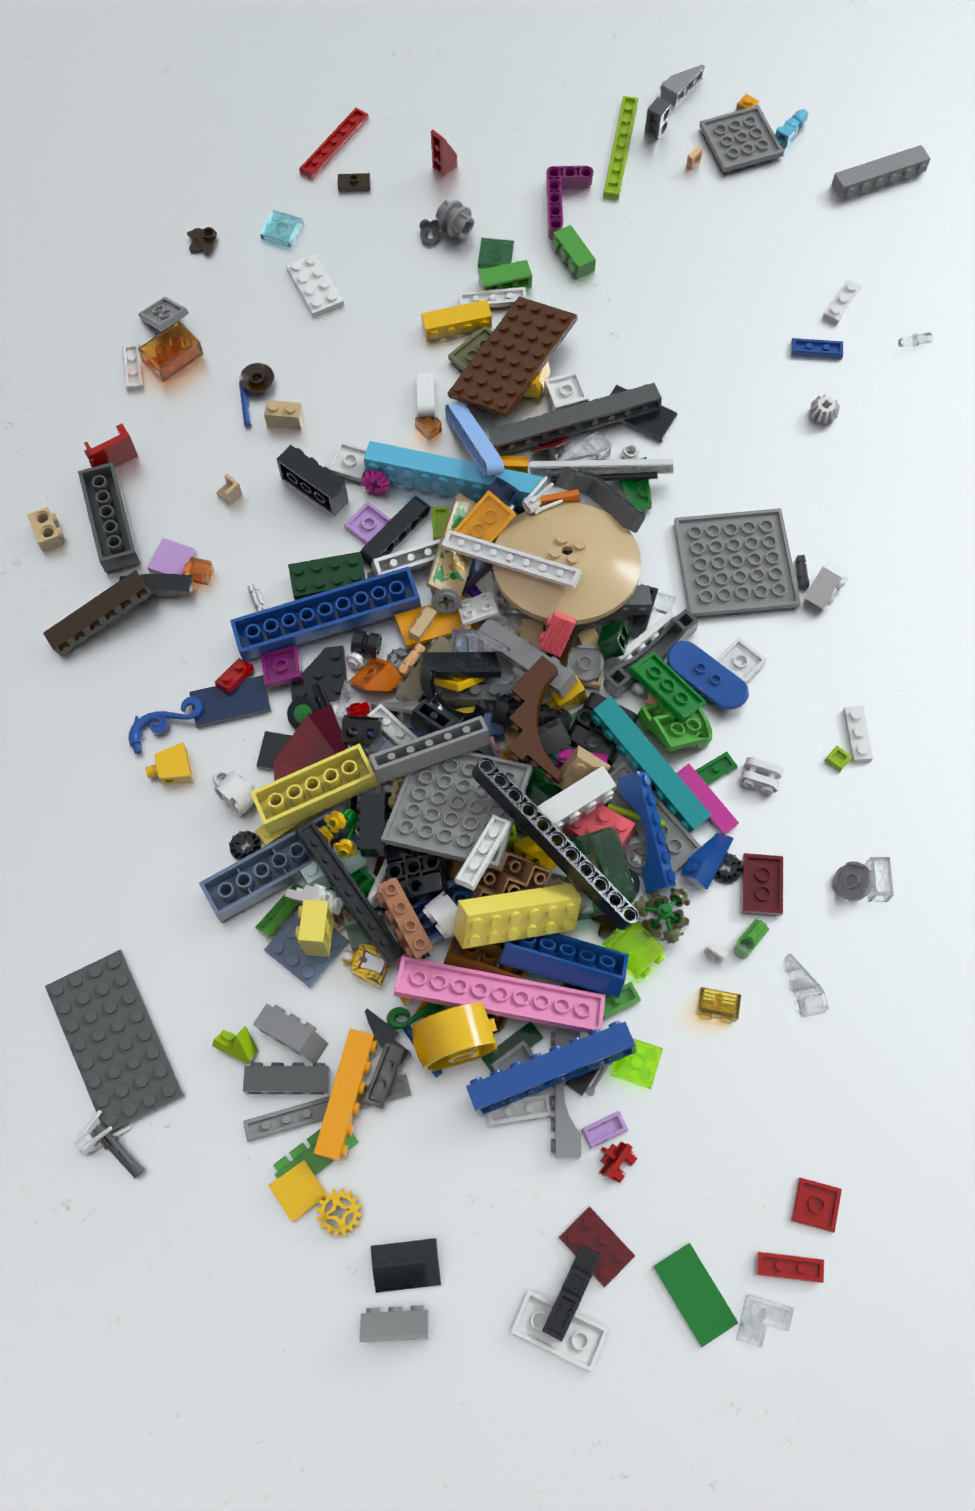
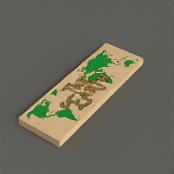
M460 493L455 495L426 586L435 591H439L443 587L445 589L452 588L454 591H458L461 597L473 558L443 549L441 546L448 531H453L477 504Z

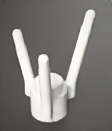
M547 476L523 499L522 506L527 513L537 515L539 512L563 502V500H558L540 507L541 500L539 498L554 485L550 483L535 495L548 479Z
M101 1110L97 1111L84 1130L77 1135L79 1139L75 1142V1147L84 1156L101 1147L103 1144L98 1142V1140L112 1130L110 1126L96 1137L92 1133L87 1135V1132L102 1113ZM127 1126L112 1135L119 1137L129 1131L131 1127Z

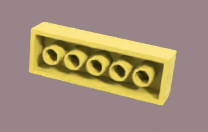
M359 743L250 793L265 828L271 834L378 786V782Z
M568 883L459 900L454 935L462 949L572 931L576 928L582 897L574 886Z

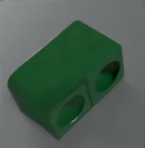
M623 621L606 624L602 627L597 644L604 660L625 654L630 636Z

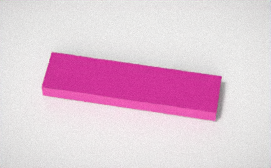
M689 763L677 772L678 776L710 812L712 816L708 819L721 834L725 835L739 824Z

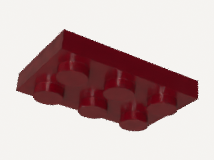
M744 853L742 857L741 912L782 916L783 856Z
M590 1206L558 1237L575 1257L581 1244L601 1254L592 1275L604 1288L635 1257L632 1251Z

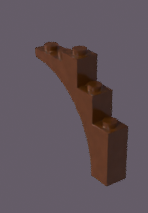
M542 655L511 688L512 698L521 706L509 719L512 724L511 728L520 735L507 748L510 753L509 757L513 761L524 764L529 761V764L533 765L534 769H541L544 772L543 775L551 783L555 781L559 785L564 779L563 775L545 753L538 729L542 700L550 684L557 677L558 669Z

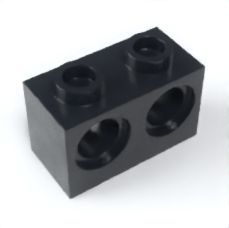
M344 715L342 718L341 742H346L347 745L364 743L368 747H376L381 744L383 738L382 717ZM348 728H356L357 734H350ZM372 728L376 730L377 735L370 736L367 729Z

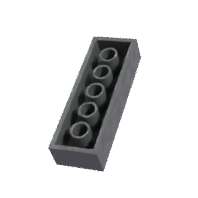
M111 462L78 471L99 562L104 571L108 572L141 563L121 483L114 463Z

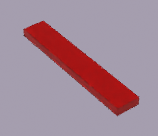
M355 107L299 168V172L313 180L369 119V114Z

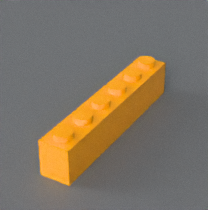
M349 1029L313 1153L315 1156L336 1162H341V1158L346 1157L348 1145L345 1144L347 1137L352 1136L354 1124H352L353 1116L358 1115L360 1108L358 1098L365 1091L366 1082H363L365 1074L370 1072L372 1062L369 1061L371 1053L375 1054L378 1041H375L374 1034Z

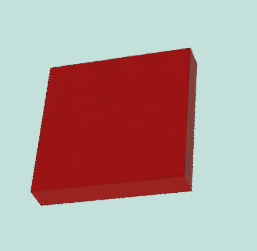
M799 1177L791 1221L834 1233L842 1189Z

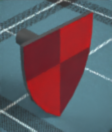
M567 437L531 450L530 453L548 450L551 461H558L557 455L565 452V448L562 445L569 442L570 439Z

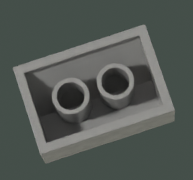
M424 1305L410 1306L411 1311H402V1307H388V1312H380V1308H366V1313H361L360 1343L429 1339V1310H424Z

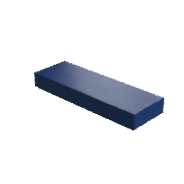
M792 338L791 356L842 359L843 341Z

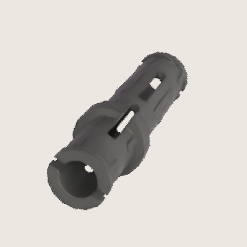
M100 1123L93 1129L92 1134L97 1136L107 1128L103 1123ZM111 1132L107 1133L100 1139V1142L104 1145L103 1148L106 1151L109 1150L133 1178L136 1179L145 1168L124 1148L116 1135L113 1136Z

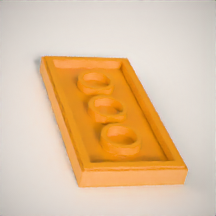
M427 606L394 614V619L406 649L418 644V642L409 638L408 631L411 626H414L416 618L421 616V611ZM459 609L452 614H440L437 612L436 619L419 643L431 642L434 638L438 639L440 635L446 638L462 632L475 630L476 623L463 626Z

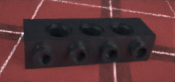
M496 695L491 712V722L511 727L512 724L509 718L512 714L508 711L513 708L518 709L521 705L515 702L510 695ZM542 703L538 727L546 724V719L548 718L557 719L560 717L568 732L572 721L571 713L566 709H553L549 705Z

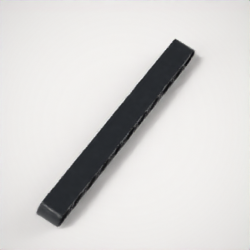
M487 757L481 758L472 770V777L618 929L627 930L639 919L637 909L493 760Z

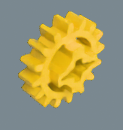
M341 1188L340 1193H336V1190L332 1189L331 1196L327 1193L324 1194L325 1201L319 1199L318 1202L322 1207L316 1208V1211L320 1212L321 1216H318L316 1220H322L323 1223L320 1225V1228L325 1226L328 1228L326 1234H329L332 1230L334 1231V1237H337L338 1232H342V1235L346 1236L347 1229L354 1232L352 1225L360 1224L356 1218L362 1217V1214L358 1213L357 1210L362 1205H356L355 1202L358 1200V1197L352 1199V1191H349L346 1195L344 1194V1188ZM339 1197L349 1200L352 1205L345 1206L340 1202ZM332 1200L333 1206L331 1210L324 1213L327 1203ZM337 1206L345 1210L350 1209L342 1214L343 1218L338 1219L337 1216H329V1214L336 1211ZM354 1212L353 1219L346 1226L345 1219L347 1215ZM326 1220H335L338 1222L339 1228L332 1227Z

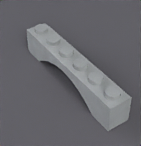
M555 1027L554 1033H551V1045H561V1047L568 1045L571 1039L580 1037V1031ZM565 1082L553 1086L555 1087V1096H551V1109H555V1117H551V1130H555V1139H551V1152H555V1158H580L581 1133L575 1127L568 1114L564 1097Z

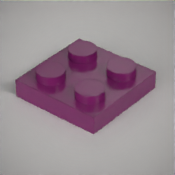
M297 645L261 654L266 689L303 680Z

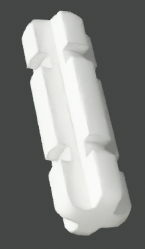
M257 584L249 585L247 588L256 611L265 610L266 607Z

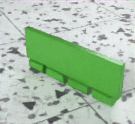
M320 1129L306 1139L311 1147L307 1149L302 1142L289 1152L293 1158L291 1162L284 1156L273 1164L277 1170V1173L274 1174L277 1179L304 1159L315 1176L334 1162L333 1160L321 1158L313 1154ZM353 1133L351 1137H347L345 1145H348V1150L358 1143Z

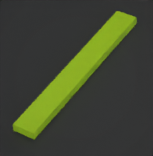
M623 96L603 192V197L619 199L638 106L639 98Z

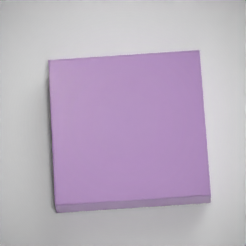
M367 502L344 524V529L364 544H367L391 518Z
M162 538L147 569L157 574L185 575L196 554V549Z

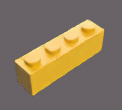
M487 300L421 313L422 327L426 340L479 330L483 326L492 327V314Z

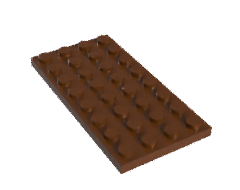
M519 296L448 391V397L507 418L578 320L577 314Z

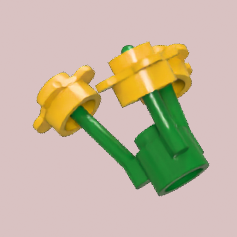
M350 808L345 809L343 813L333 811L331 815H326L324 821L329 829L324 826L318 827L328 843L333 839L331 832L337 833L340 828H351L347 839H341L339 843H334L333 845L337 849L338 855L342 857H354L356 855V852L353 850L355 845L351 839L357 828L356 821L358 815Z

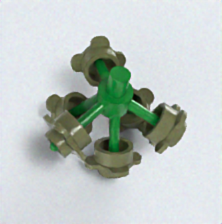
M672 887L669 896L670 904H668V897L659 895L658 891L651 893L649 901H645L643 896H640L639 901H635L633 905L639 913V919L640 916L647 917L648 911L658 914L657 919L650 918L649 920L644 919L642 921L644 935L660 938L662 936L660 932L662 924L660 921L663 919L666 921L668 929L663 931L664 938L660 940H667V943L673 944L679 941V936L684 935V932L679 933L681 928L687 926L690 920L684 916L683 910L678 909L673 912L672 907L674 905L681 907L683 904L686 906L690 904L686 890Z

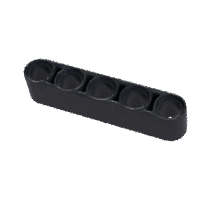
M414 496L361 549L362 559L371 565L373 559L389 555L429 514L431 506L418 496Z

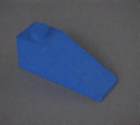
M716 833L688 858L680 875L692 886L707 890L734 838Z

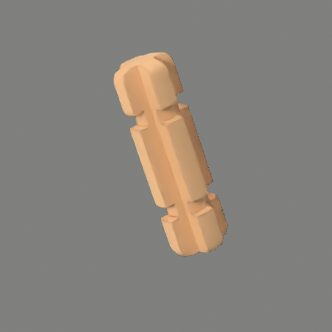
M420 643L416 644L403 661V664L398 667L397 671L399 674L406 676L409 669L417 662L421 652H425L423 645Z

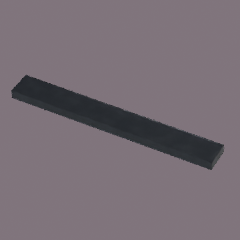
M313 820L295 830L297 837L386 965L403 955L405 952Z

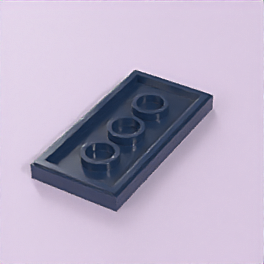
M263 675L245 679L230 694L216 686L189 692L190 697H197L203 704L202 713L194 719L197 728L271 711Z

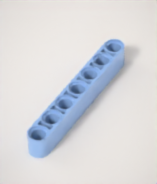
M465 403L446 404L445 415L481 473L484 476L503 474L504 463Z

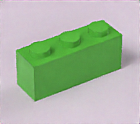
M571 225L553 233L552 245L555 250H558L562 260L568 264L571 273L580 278L595 271V257Z
M527 260L478 270L481 291L532 287V273Z

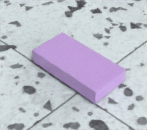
M617 1111L582 1128L581 1131L589 1148L592 1149L627 1132L628 1128L620 1111Z

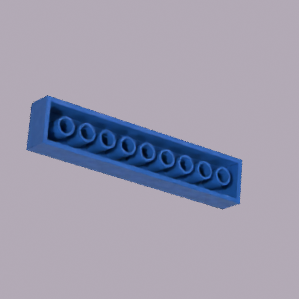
M408 566L231 619L230 622L242 660L247 661L260 657L263 653L300 645L393 617L394 614L421 607V602Z

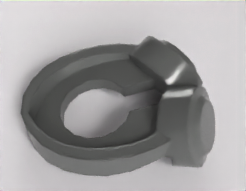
M424 219L419 224L421 229L420 238L425 245L433 246L439 241L440 228L438 225L439 221L436 219L431 222ZM429 229H431L432 233H434L435 235L431 239L426 238L425 236L426 233H428Z

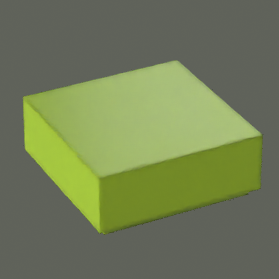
M836 745L825 759V762L841 772L853 756Z

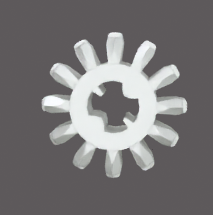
M824 394L821 397L818 395L812 401L809 411L812 414V419H817V423L821 421L825 425L827 422L832 423L838 417L840 405L838 404V399L833 400L832 396L827 397Z

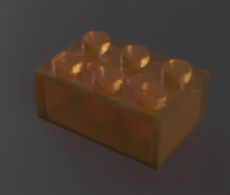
M177 321L138 348L142 362L162 383L203 355L200 341L180 321Z

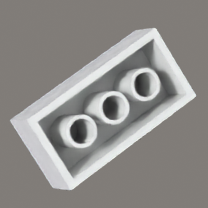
M602 766L537 807L562 831L564 825L568 823L572 825L580 819V815L584 813L588 815L596 809V805L601 802L606 804L612 800V795H614L617 785L605 767Z

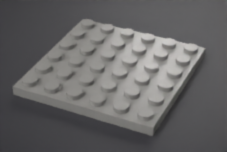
M781 508L677 517L674 519L688 607L695 617L800 607L801 602Z
M467 752L408 773L381 841L385 844L465 862L492 815H496L512 823L511 828L488 865V868L499 870L515 821L472 777V770L481 758H490L525 793L533 771V765Z

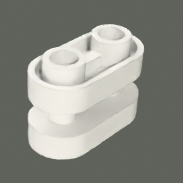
M747 757L744 767L749 771H742L740 777L742 785L747 788L755 787L761 789L766 794L777 792L779 782L775 779L782 777L784 769L768 761Z

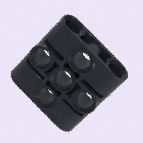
M591 692L568 731L571 740L570 746L576 749L579 745L588 752L608 754L607 764L612 766L619 755L616 749L617 746L613 741H609L605 737L604 731L597 729L598 726L592 721V716L590 715L593 709L607 698L596 692ZM619 705L636 725L639 716ZM585 717L589 722H582L580 718ZM588 742H595L597 746L591 747Z
M386 845L387 868L385 874L388 879L396 878L410 903L436 897L443 891L448 893L445 874L447 863L443 857L419 851L411 853V849ZM438 860L437 865L432 868L433 863ZM419 865L418 870L414 872V868ZM400 870V874L395 877L396 872ZM422 884L421 889L416 892L417 887Z

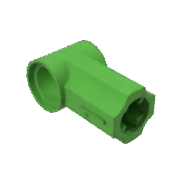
M755 918L742 936L738 938L734 945V953L737 957H749L754 948L769 931V928L762 920ZM740 944H746L749 950L742 949Z

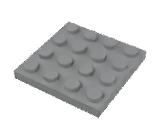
M759 105L700 121L699 127L724 173L782 157L784 154V150Z

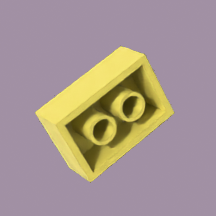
M303 899V905L299 906L298 918H301L300 926L296 927L295 938L298 939V944L301 945L305 955L330 957L334 915L329 902Z

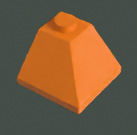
M373 657L348 681V684L369 691H391L397 687L403 678L391 662Z

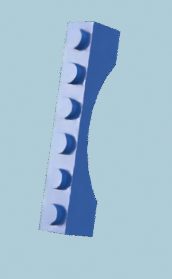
M636 771L618 778L622 797L636 810L646 833L647 855L641 873L646 893L659 892L676 887V876L672 871L671 857L666 848V837L662 832L661 818L657 813L656 798L652 793L649 775L647 772Z

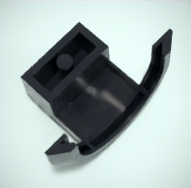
M422 667L420 683L429 702L424 699L413 709L409 725L422 734L428 735L481 715L484 718L487 708L482 699L476 702L474 711L471 713H463L453 709L441 698L436 690L434 683L436 669L433 667Z

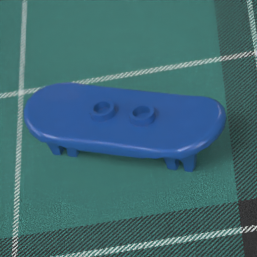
M679 641L668 650V666L687 684L722 709L732 710L741 707L748 700L750 692L746 682L694 643Z

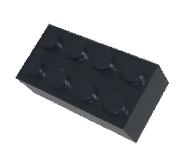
M290 445L276 459L281 479L333 516H336L349 502L346 482L340 476L336 477L327 467L319 465L314 458L306 456L300 448Z

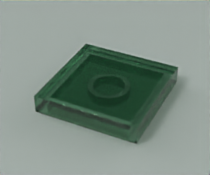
M481 238L478 268H490L512 263L514 241Z

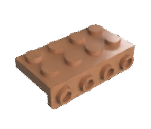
M391 878L377 885L376 902L380 909L384 907L387 923L395 928L394 935L399 944L403 943L405 957L422 960L423 955L430 952L433 945L398 880Z

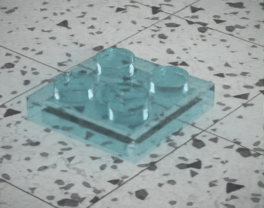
M273 210L260 233V237L263 240L291 248L304 221L302 218Z

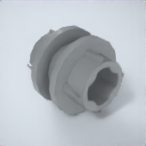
M445 200L439 206L435 215L439 221L440 230L447 232L451 238L458 236L465 238L471 232L475 223L471 217L472 211L470 208L463 206L459 200L452 202Z

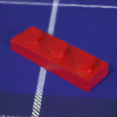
M757 1252L756 1275L824 1283V1260Z

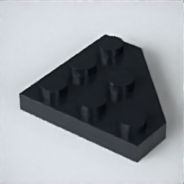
M344 646L326 647L302 673L303 680L296 681L291 685L292 701L298 697H310L317 701L312 686L316 683L322 684L329 702L349 699Z

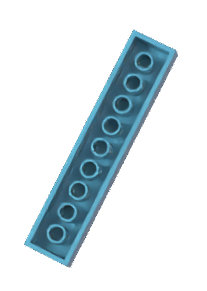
M369 441L364 456L365 471L375 470L382 472L388 477L390 485L396 484L406 488H416L424 492H435L443 496L455 497L456 494L460 493L476 503L486 494L495 478L499 477L520 491L512 503L515 506L514 510L517 507L523 508V499L544 478L504 469V473L501 475L484 476L475 462ZM543 484L542 487L536 492L535 495H537L539 492H541V491L544 489V484Z

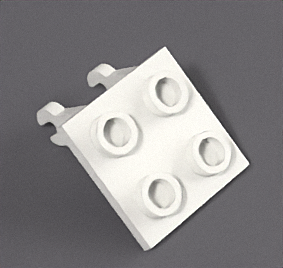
M492 591L461 601L459 613L463 626L487 618H491L494 621L496 619L504 621V624L507 625V618L502 616L504 609L497 604Z

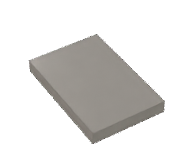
M163 297L138 315L141 320L162 332L187 316L189 312L187 308L167 297Z

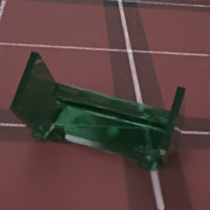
M606 827L568 838L571 842H574L575 846L584 855L594 853L599 871L631 904L635 901V888L621 839L615 828ZM592 902L593 910L580 913L577 921L600 916L603 913Z

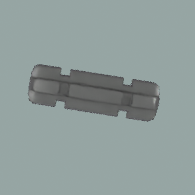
M797 555L796 557L800 589H807L810 585L805 555Z

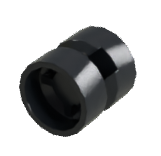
M355 629L351 641V653L356 652L362 655L365 652L367 656L378 658L382 644V634L371 632L367 635L366 631Z

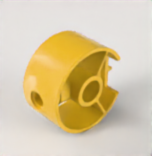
M483 1002L461 1005L441 1011L419 1021L412 1027L415 1051L425 1071H437L462 1065L498 1049L493 1032L497 1031L494 1018L488 1019Z

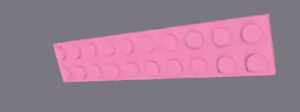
M405 956L401 958L394 990V996L450 1007L483 1002L487 1014L585 1033L596 1029H601L602 1031L606 996L421 959L415 960V958Z

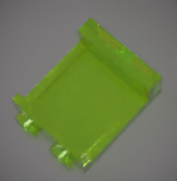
M639 920L627 930L617 928L602 943L606 948L629 954L627 968L634 974L633 977L635 979L646 978L652 971L650 969L654 963L658 965L666 958L664 953L667 949Z

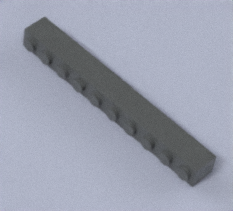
M655 383L645 384L571 407L544 413L543 415L527 418L501 427H495L488 430L489 441L498 454L502 456L661 410L662 397Z

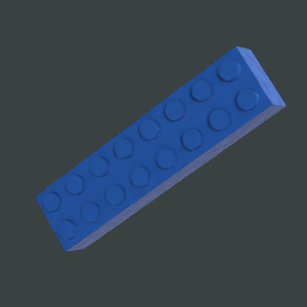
M615 1021L609 1024V1028L605 1030L596 1029L589 1032L588 1037L583 1039L581 1037L573 1038L569 1041L568 1045L563 1047L556 1045L550 1048V1052L546 1054H534L529 1057V1061L524 1063L517 1061L509 1065V1069L504 1071L498 1069L492 1071L487 1078L482 1079V1077L471 1080L470 1085H467L466 1088L474 1110L479 1116L485 1115L637 1053L636 1045L626 1021L622 1023Z

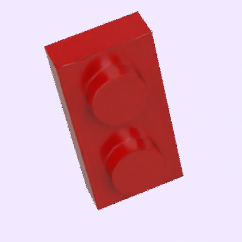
M238 658L214 681L217 688L230 694L254 671V667L252 664Z

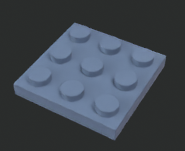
M297 911L267 945L264 951L311 989L350 942L333 928L330 957L305 955L301 945L298 944V939L295 938L296 927L300 926L301 918H298Z

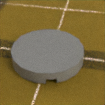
M589 644L578 645L568 654L567 666L575 671L581 682H590L598 678L602 673L604 657L595 646Z
M858 861L847 862L846 865L841 866L834 876V888L840 897L848 901L861 900L870 893L873 886L872 872L866 865Z

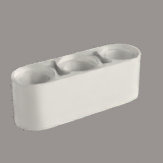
M416 372L418 417H435L434 372Z

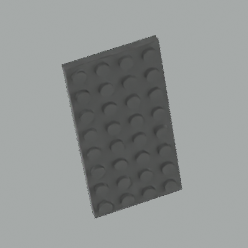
M121 949L45 986L96 1113L98 1110L102 1111L98 1117L100 1123H103L106 1128L111 1126V1134L185 1097Z

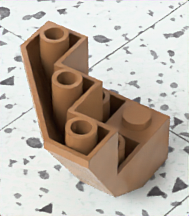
M505 849L499 870L487 867L473 891V898L546 887L552 871Z

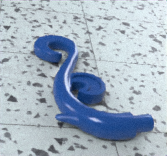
M193 696L184 699L181 704V711L185 712L188 706L193 705L195 710L190 714L155 711L140 718L135 716V721L131 726L128 736L130 747L133 748L136 755L142 753L140 738L143 735L141 730L151 721L159 720L158 724L151 722L150 729L152 733L161 735L169 727L167 719L190 720L199 717L203 710L201 700Z

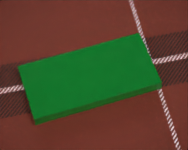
M654 651L628 669V672L681 723L702 709L707 703Z
M690 1243L652 1266L700 1347L705 1346L738 1324L737 1319Z

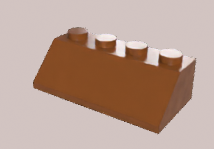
M455 935L444 961V964L524 980L528 973L521 969L515 972L516 968L500 964L504 946H502L500 955L476 947L462 949Z

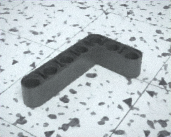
M564 466L556 481V484L565 490L578 489L579 493L590 497L614 519L632 532L637 533L646 518L642 511L594 473Z

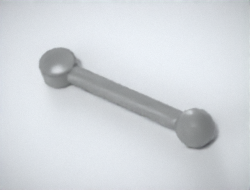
M613 1062L602 1068L592 1086L586 1090L589 1096L595 1093L594 1089Z

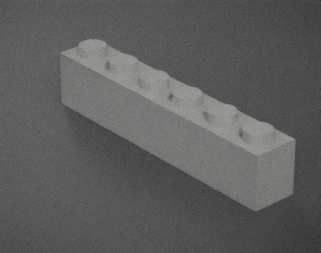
M919 145L836 172L831 185L840 199L850 197L887 183H893L902 178H908L914 174L923 173L927 170L931 158L923 146Z
M488 618L475 633L481 644L496 652V654L525 673L543 655L558 669V675L548 689L562 698L578 682L575 671L571 667H564L554 656L550 658L544 650L532 646L533 644L527 638H520L513 629H506L505 625L497 619L494 621Z
M481 715L371 754L369 756L377 781L380 784L489 745V730Z

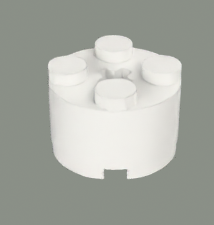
M234 769L214 788V791L221 800L224 799L227 803L226 805L233 812L242 816L255 804L250 793L255 787L249 780L243 781L241 779L242 776Z
M443 891L425 905L423 912L433 924L438 923L435 927L447 939L454 936L457 906Z

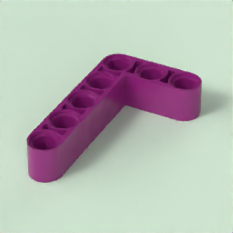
M551 166L547 169L546 202L549 239L553 240V233L563 228L562 189L590 188L593 183L594 172L590 166Z

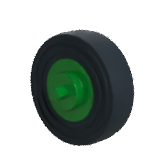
M310 697L294 699L287 709L289 723L297 729L308 714L321 709L320 705Z

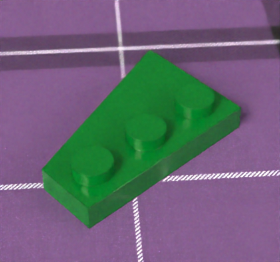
M649 479L618 481L627 500L643 512L652 508Z

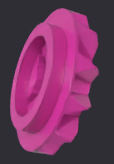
M370 470L364 473L362 477V485L365 486V490H370L371 494L374 492L377 495L385 494L390 487L388 477L382 472Z

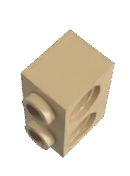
M48 507L27 514L42 552L64 545L61 539L64 537L60 527L56 526V523H59L56 514L51 513Z

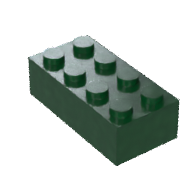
M361 552L288 564L294 600L366 579Z

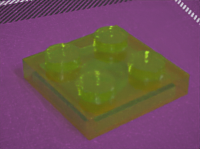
M633 1038L637 1053L615 1061L611 1076L651 1089L663 1048Z

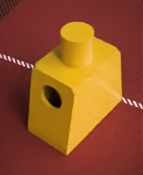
M183 742L155 753L156 764L145 767L147 777L158 776L162 785L194 782L188 751Z

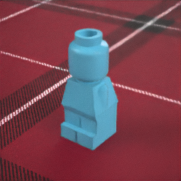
M805 109L796 111L791 118L785 121L782 127L779 126L776 129L775 136L781 146L787 148L795 139L798 129L808 120V112Z

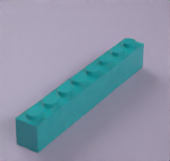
M612 696L593 709L590 715L595 725H600L604 730L605 737L615 743L617 751L622 756H626L633 770L647 772L651 779V787L654 790L655 796L667 805L666 808L678 818L679 822L689 833L712 816Z

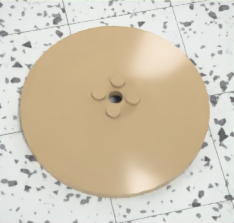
M562 502L539 512L537 515L524 511L510 522L499 534L495 544L582 571L575 589H571L492 564L494 579L502 595L516 609L539 621L546 622L548 615H552L554 610L576 618V625L597 621L622 607L633 594L639 581L641 556L633 535L609 513L590 505ZM570 551L572 554L565 555L562 552Z

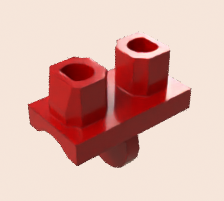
M620 1142L618 1146L612 1143L609 1149L602 1147L600 1151L604 1156L600 1162L604 1166L599 1173L603 1177L620 1183L626 1174L619 1168L624 1162L628 1166H632L637 1160V1156L632 1151L633 1147L623 1142Z

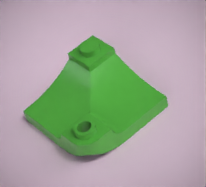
M659 701L657 704L641 707L637 714L644 730L654 733L664 744L668 752L696 745L697 749L706 747L712 740V728L702 709L682 723Z

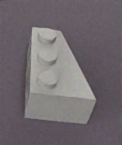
M266 1003L253 1025L275 1041L291 1048L296 1054L303 1055L311 1063L318 1062L329 1043L315 1032L317 1028L308 1022L304 1025L300 1022L301 1019L292 1013L288 1016L285 1014L286 1011L276 1004L272 1007Z

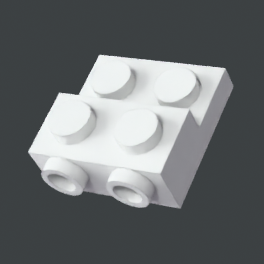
M314 884L313 887L305 885L304 889L297 887L296 891L287 889L285 894L286 897L303 904V899L328 901L332 913L336 915L340 914L343 906V901L340 897H337L338 894L328 889L325 891L326 887Z

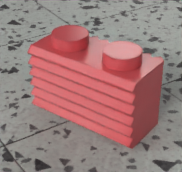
M554 610L552 615H548L545 625H547L545 632H540L537 641L540 642L539 649L561 657L576 625V618Z

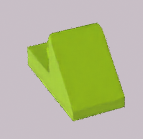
M246 1026L237 1035L223 1029L213 1040L212 1044L213 1047L247 1064L258 1053V1049Z

